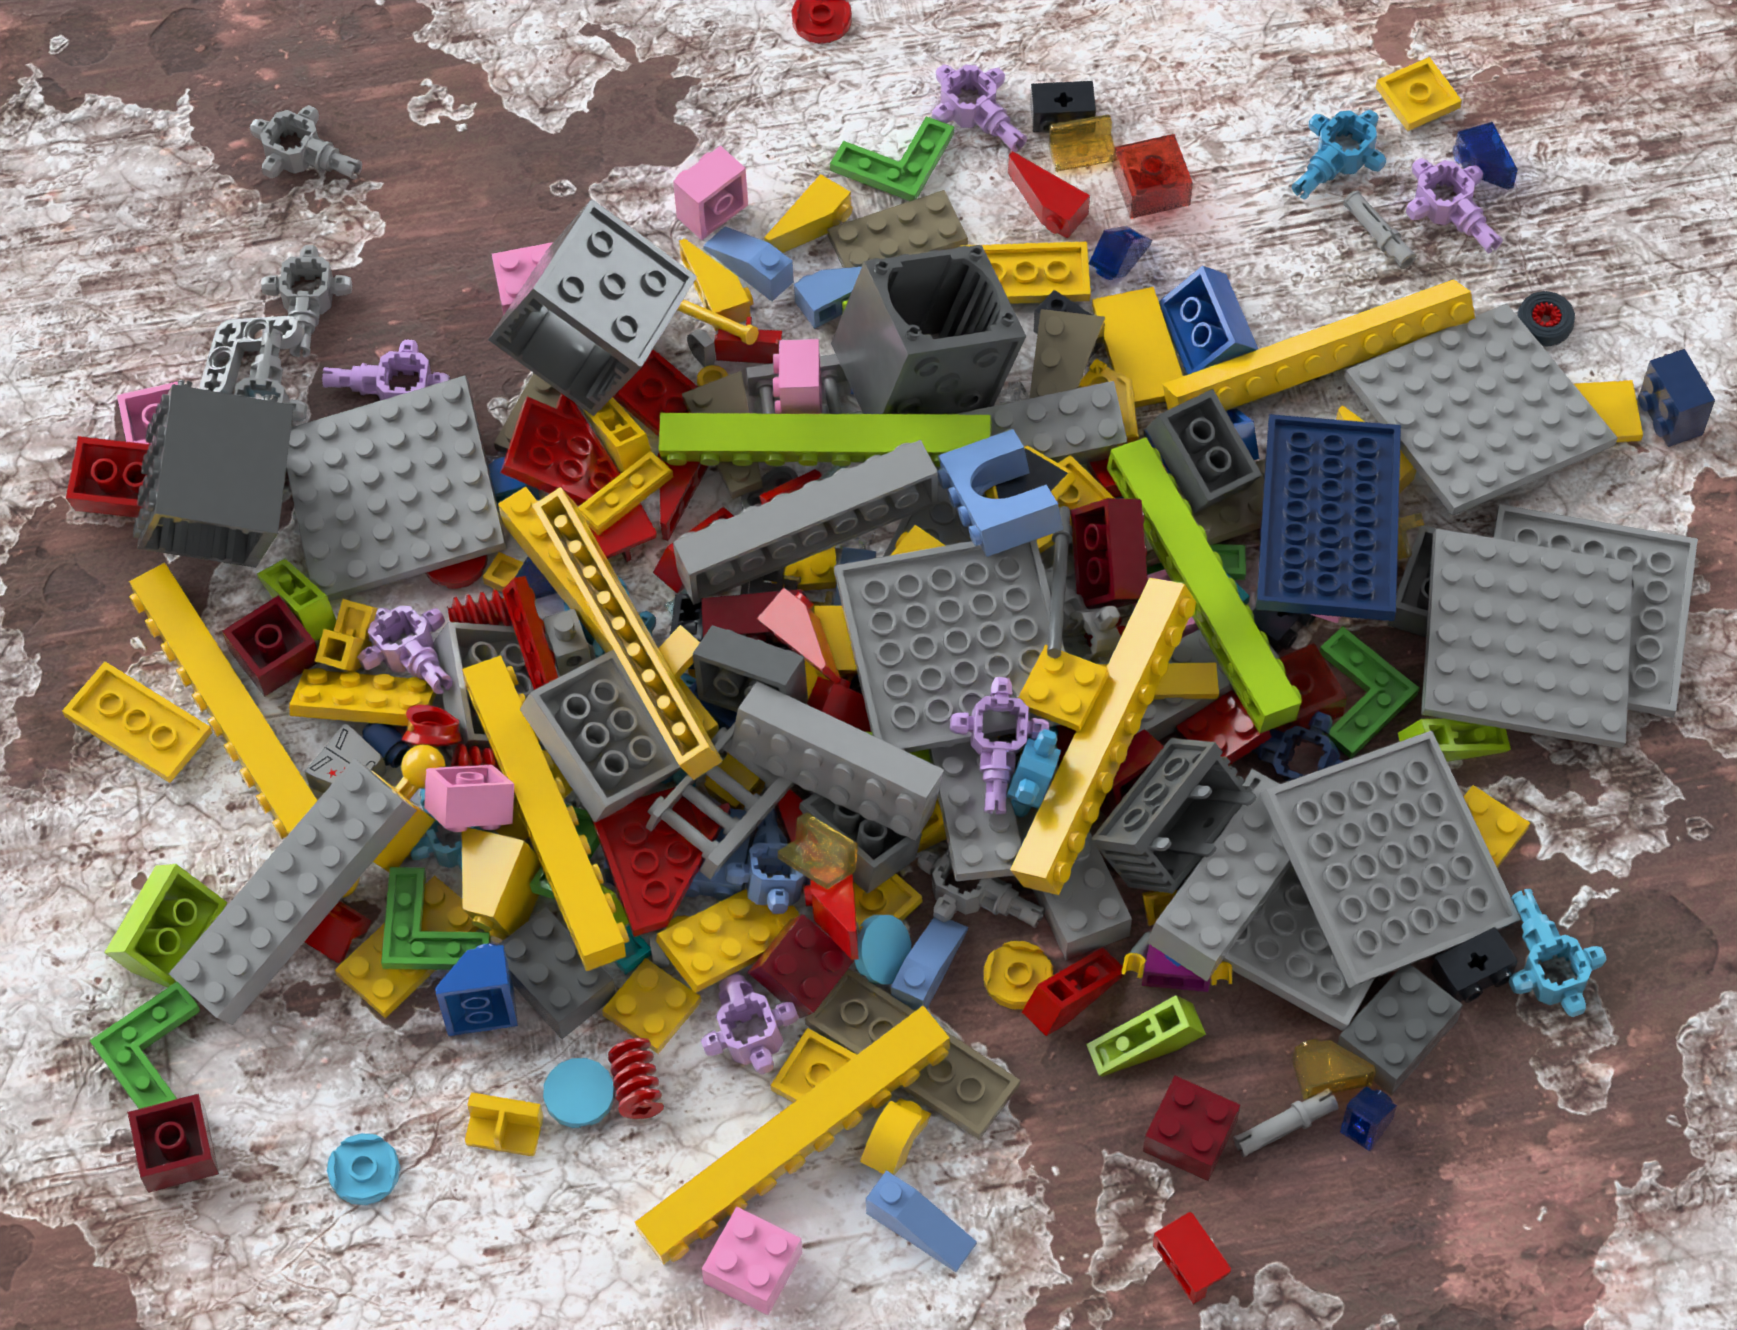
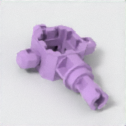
M945 64L937 68L936 79L941 84V103L933 109V119L946 124L954 120L961 128H973L979 125L984 133L991 134L994 137L999 136L1013 152L1018 151L1015 145L1020 149L1025 145L1027 136L1010 123V117L1007 116L1006 109L996 103V90L1005 81V74L1000 68H992L985 73L976 65H964L957 71ZM962 88L966 91L968 89L972 91L978 89V94L981 97L976 100V105L972 102L969 104L965 102L959 104V98L956 96L961 93Z
M1423 158L1416 160L1412 164V173L1417 178L1418 184L1415 199L1409 202L1406 207V214L1411 220H1419L1427 216L1434 224L1446 225L1452 221L1458 231L1465 232L1468 236L1473 235L1487 253L1492 252L1490 247L1495 251L1501 245L1503 239L1485 223L1486 217L1483 215V209L1478 207L1472 199L1474 187L1481 182L1483 172L1478 166H1469L1462 170L1456 162L1446 160L1433 166L1428 160ZM1437 183L1440 186L1444 184L1447 187L1454 186L1453 191L1457 196L1453 197V202L1449 199L1443 201L1441 198L1436 201V194L1432 190L1436 188Z
M404 340L400 344L399 351H389L380 358L379 365L362 363L361 366H353L351 370L324 367L322 377L324 388L351 387L352 391L360 392L361 395L377 394L380 401L450 380V376L445 373L434 372L431 374L429 360L422 353H419L418 345L414 340ZM398 371H403V375H414V372H418L420 378L417 386L411 387V391H406V388L395 387L394 391L390 390L389 380H392V376H398Z
M398 606L391 611L382 607L378 608L375 620L370 623L368 629L373 646L367 647L357 656L361 666L365 670H369L380 665L383 661L392 672H405L408 670L412 676L425 679L437 694L444 693L440 686H443L448 691L452 686V678L440 667L438 655L434 651L433 640L430 634L431 631H436L444 624L445 619L442 613L435 608L421 614L422 616L420 617L411 606ZM402 633H405L406 635H409L410 633L416 635L414 637H412L411 635L402 640V644L399 646L396 643H394L393 645L387 643L389 641L393 643L396 640L400 639Z
M996 677L991 685L990 696H985L975 705L972 716H969V713H955L951 715L950 731L953 733L967 735L968 732H971V746L981 755L980 772L983 773V781L986 782L984 812L992 814L996 804L997 815L1006 814L1007 784L1011 782V775L1015 773V755L1024 748L1027 743V737L1036 740L1039 732L1043 729L1049 730V722L1044 719L1032 718L1031 721H1028V706L1020 698H1009L1012 696V683L1009 678ZM988 710L996 712L1010 711V714L1015 715V720H1017L1016 741H1012V743L989 742V739H983V712Z
M738 971L720 980L719 1000L722 1006L716 1018L721 1031L716 1033L714 1030L701 1039V1043L707 1056L723 1053V1049L728 1048L735 1062L743 1065L752 1063L756 1072L765 1074L772 1071L774 1067L772 1054L777 1053L784 1042L778 1027L782 1025L787 1027L796 1022L799 1016L793 1002L776 1005L777 1008L771 1010L766 997L755 993L751 983L746 981L745 977L740 975ZM756 1013L759 1018L764 1016L768 1029L763 1030L765 1036L759 1038L757 1034L748 1038V1043L742 1044L741 1040L735 1041L732 1029L737 1027L736 1021L741 1020L744 1023L751 1020V1015Z

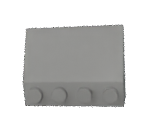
M448 622L433 642L440 667L452 678V686L448 691L441 686L444 691L442 696L445 711L460 721L459 731L463 740L458 744H464L467 750L471 746H478L480 753L484 748L492 750L465 687L462 669L501 655L505 666H512L518 680V685L514 686L517 694L524 693L527 698L534 689L514 627ZM538 741L541 749L545 750L546 748L544 747L542 742ZM457 744L451 745L452 754L454 753Z
M614 649L530 692L520 708V711L595 823L624 808L682 769Z

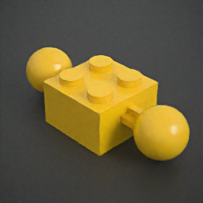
M417 745L407 751L401 764L404 777L396 787L376 774L417 810L373 861L387 872H389L390 867H399L435 821L434 818L410 800L419 788L425 789L426 769L446 767L443 755L433 746ZM360 877L342 898L351 895L356 890Z

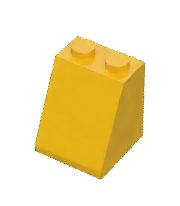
M467 827L466 831L461 832L463 910L473 919V925L483 929L485 932H490L491 941L501 943L529 921L539 894L532 893L530 882L540 869L541 864L537 854L524 840Z

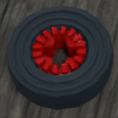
M1541 291L1529 295L1521 303L1517 312L1518 318L1542 346L1548 347L1560 344L1568 338L1574 328L1575 312L1571 303L1565 297L1555 292ZM1544 315L1550 317L1546 324H1544V321L1541 322Z

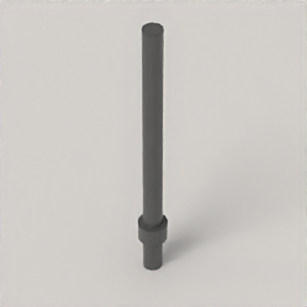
M1066 506L1059 507L1063 530L1052 533L1055 551L1047 655L1051 658L1060 657L1062 648L1068 545L1072 542L1073 528L1070 525L1071 510Z

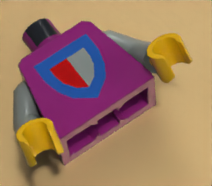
M1152 931L1144 933L1130 953L1125 956L1122 974L1124 975L1127 971L1137 972V978H1142V986L1208 992L1210 979L1211 985H1216L1218 979L1227 980L1228 984H1232V965L1230 963L1222 961L1209 980L1206 981L1147 943Z

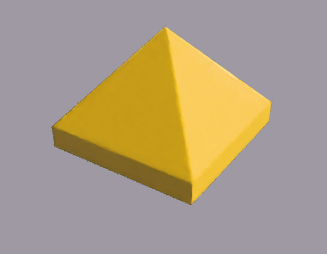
M1177 890L1173 894L1158 891L1142 893L1149 926L1155 924L1174 898Z

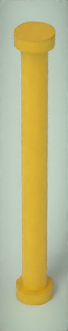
M684 299L677 311L740 337L742 342L748 345H752L757 340L758 328L751 324L747 326Z

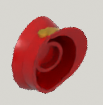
M414 705L406 710L408 729L401 739L405 743L416 746L430 745L439 747L456 745L463 740L459 731L460 721L447 711L430 705Z

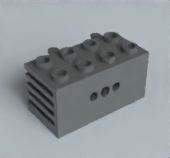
M1171 738L1091 838L1092 842L1128 887L1173 894L1175 890L1183 885L1185 877L1204 856L1210 857L1215 853L1217 848L1212 844L1213 841L1221 835L1224 827L1241 806L1251 805L1257 797L1252 793V789L1249 786H1243L1245 780L1242 776H1235L1238 772L1235 767L1228 766L1230 763L1229 759L1220 756L1223 752L1216 742Z

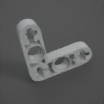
M292 316L230 319L224 321L215 331L200 383V389L232 394L244 351H260L262 337L253 339L257 331L270 328V334H272V329L282 331L283 338L280 349H290L302 341L304 337L302 326ZM230 357L229 362L225 366L218 367L222 359Z

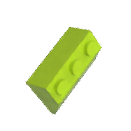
M156 865L104 953L128 971L168 988L177 982L169 974L171 970L221 914L228 902L179 865Z

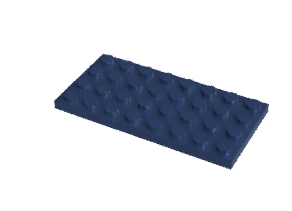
M1269 414L1256 610L1383 621L1395 620L1401 425Z

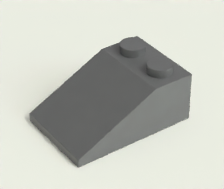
M814 793L799 805V809L840 869L852 868L853 882L867 894L916 859L922 833H920L915 841L907 836L897 834L882 824L868 820L861 814L842 805H837L817 793Z

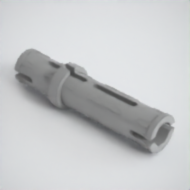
M1359 191L1351 192L1344 199L1343 205L1376 239L1380 250L1387 252L1401 269H1405L1413 264L1417 255L1403 242L1401 234L1384 221Z
M1327 1088L1303 1102L1296 1101L1292 1103L1290 1109L1239 1135L1233 1136L1237 1150H1242L1240 1151L1241 1156L1246 1157L1248 1154L1301 1127L1303 1129L1311 1127V1123L1314 1120L1338 1110V1103L1334 1095L1329 1096L1331 1091Z

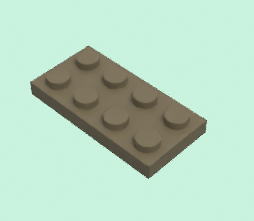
M945 190L827 229L828 238L843 268L862 267L864 261L874 258L884 259L898 257L903 254L912 255L926 253L931 250L940 251L958 248L960 245H968V237Z

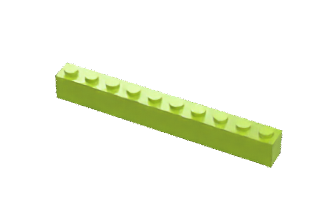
M660 413L658 451L663 461L678 466L685 465L687 461H695L707 466L718 465L719 462H732L739 466H748L752 462H765L770 466H782L785 462H798L802 466H815L818 462H831L832 465L843 467L851 465V462L864 463L865 460L872 456H882L894 451L895 448L903 443H914L921 440L934 466L941 467L938 455L992 437V422L990 415Z
M1147 437L1111 449L1107 470L1124 499L1142 500L1144 534L1171 581L1185 584L1197 602L1192 617L1259 734L1296 720L1302 703L1299 690L1295 686H1291L1286 677L1282 661L1274 657L1266 634L1263 631L1260 632L1254 622L1251 608L1242 602L1238 595L1235 581L1232 578H1228L1223 569L1220 555L1216 551L1213 552L1207 542L1204 528L1201 525H1197L1194 520L1189 502L1186 499H1182L1177 491V484L1173 475L1168 474L1163 467L1159 451L1156 448H1152Z

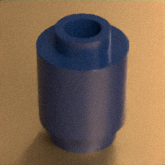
M368 723L362 731V738L383 757L386 766L390 765L392 768L401 766L404 755L411 747L401 740L403 735L390 724Z

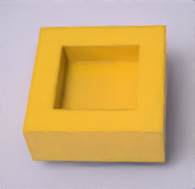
M498 552L484 574L483 582L485 585L502 592L513 578L527 575L529 572L528 564Z

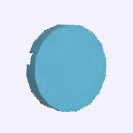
M872 915L863 921L860 925L863 928L860 934H857L859 959L854 960L856 968L861 975L866 976L869 980L868 982L873 984H893L904 960L911 951L909 933L902 921L893 915Z
M571 1058L559 1063L548 1074L544 1083L543 1099L549 1114L559 1124L570 1128H581V1126L589 1124L592 1126L599 1123L610 1112L614 1103L615 1092L609 1071L599 1062L588 1058Z
M361 1133L347 1137L335 1151L333 1150L327 1166V1174L332 1189L341 1199L356 1205H369L381 1201L392 1192L398 1182L400 1164L395 1149L376 1134Z

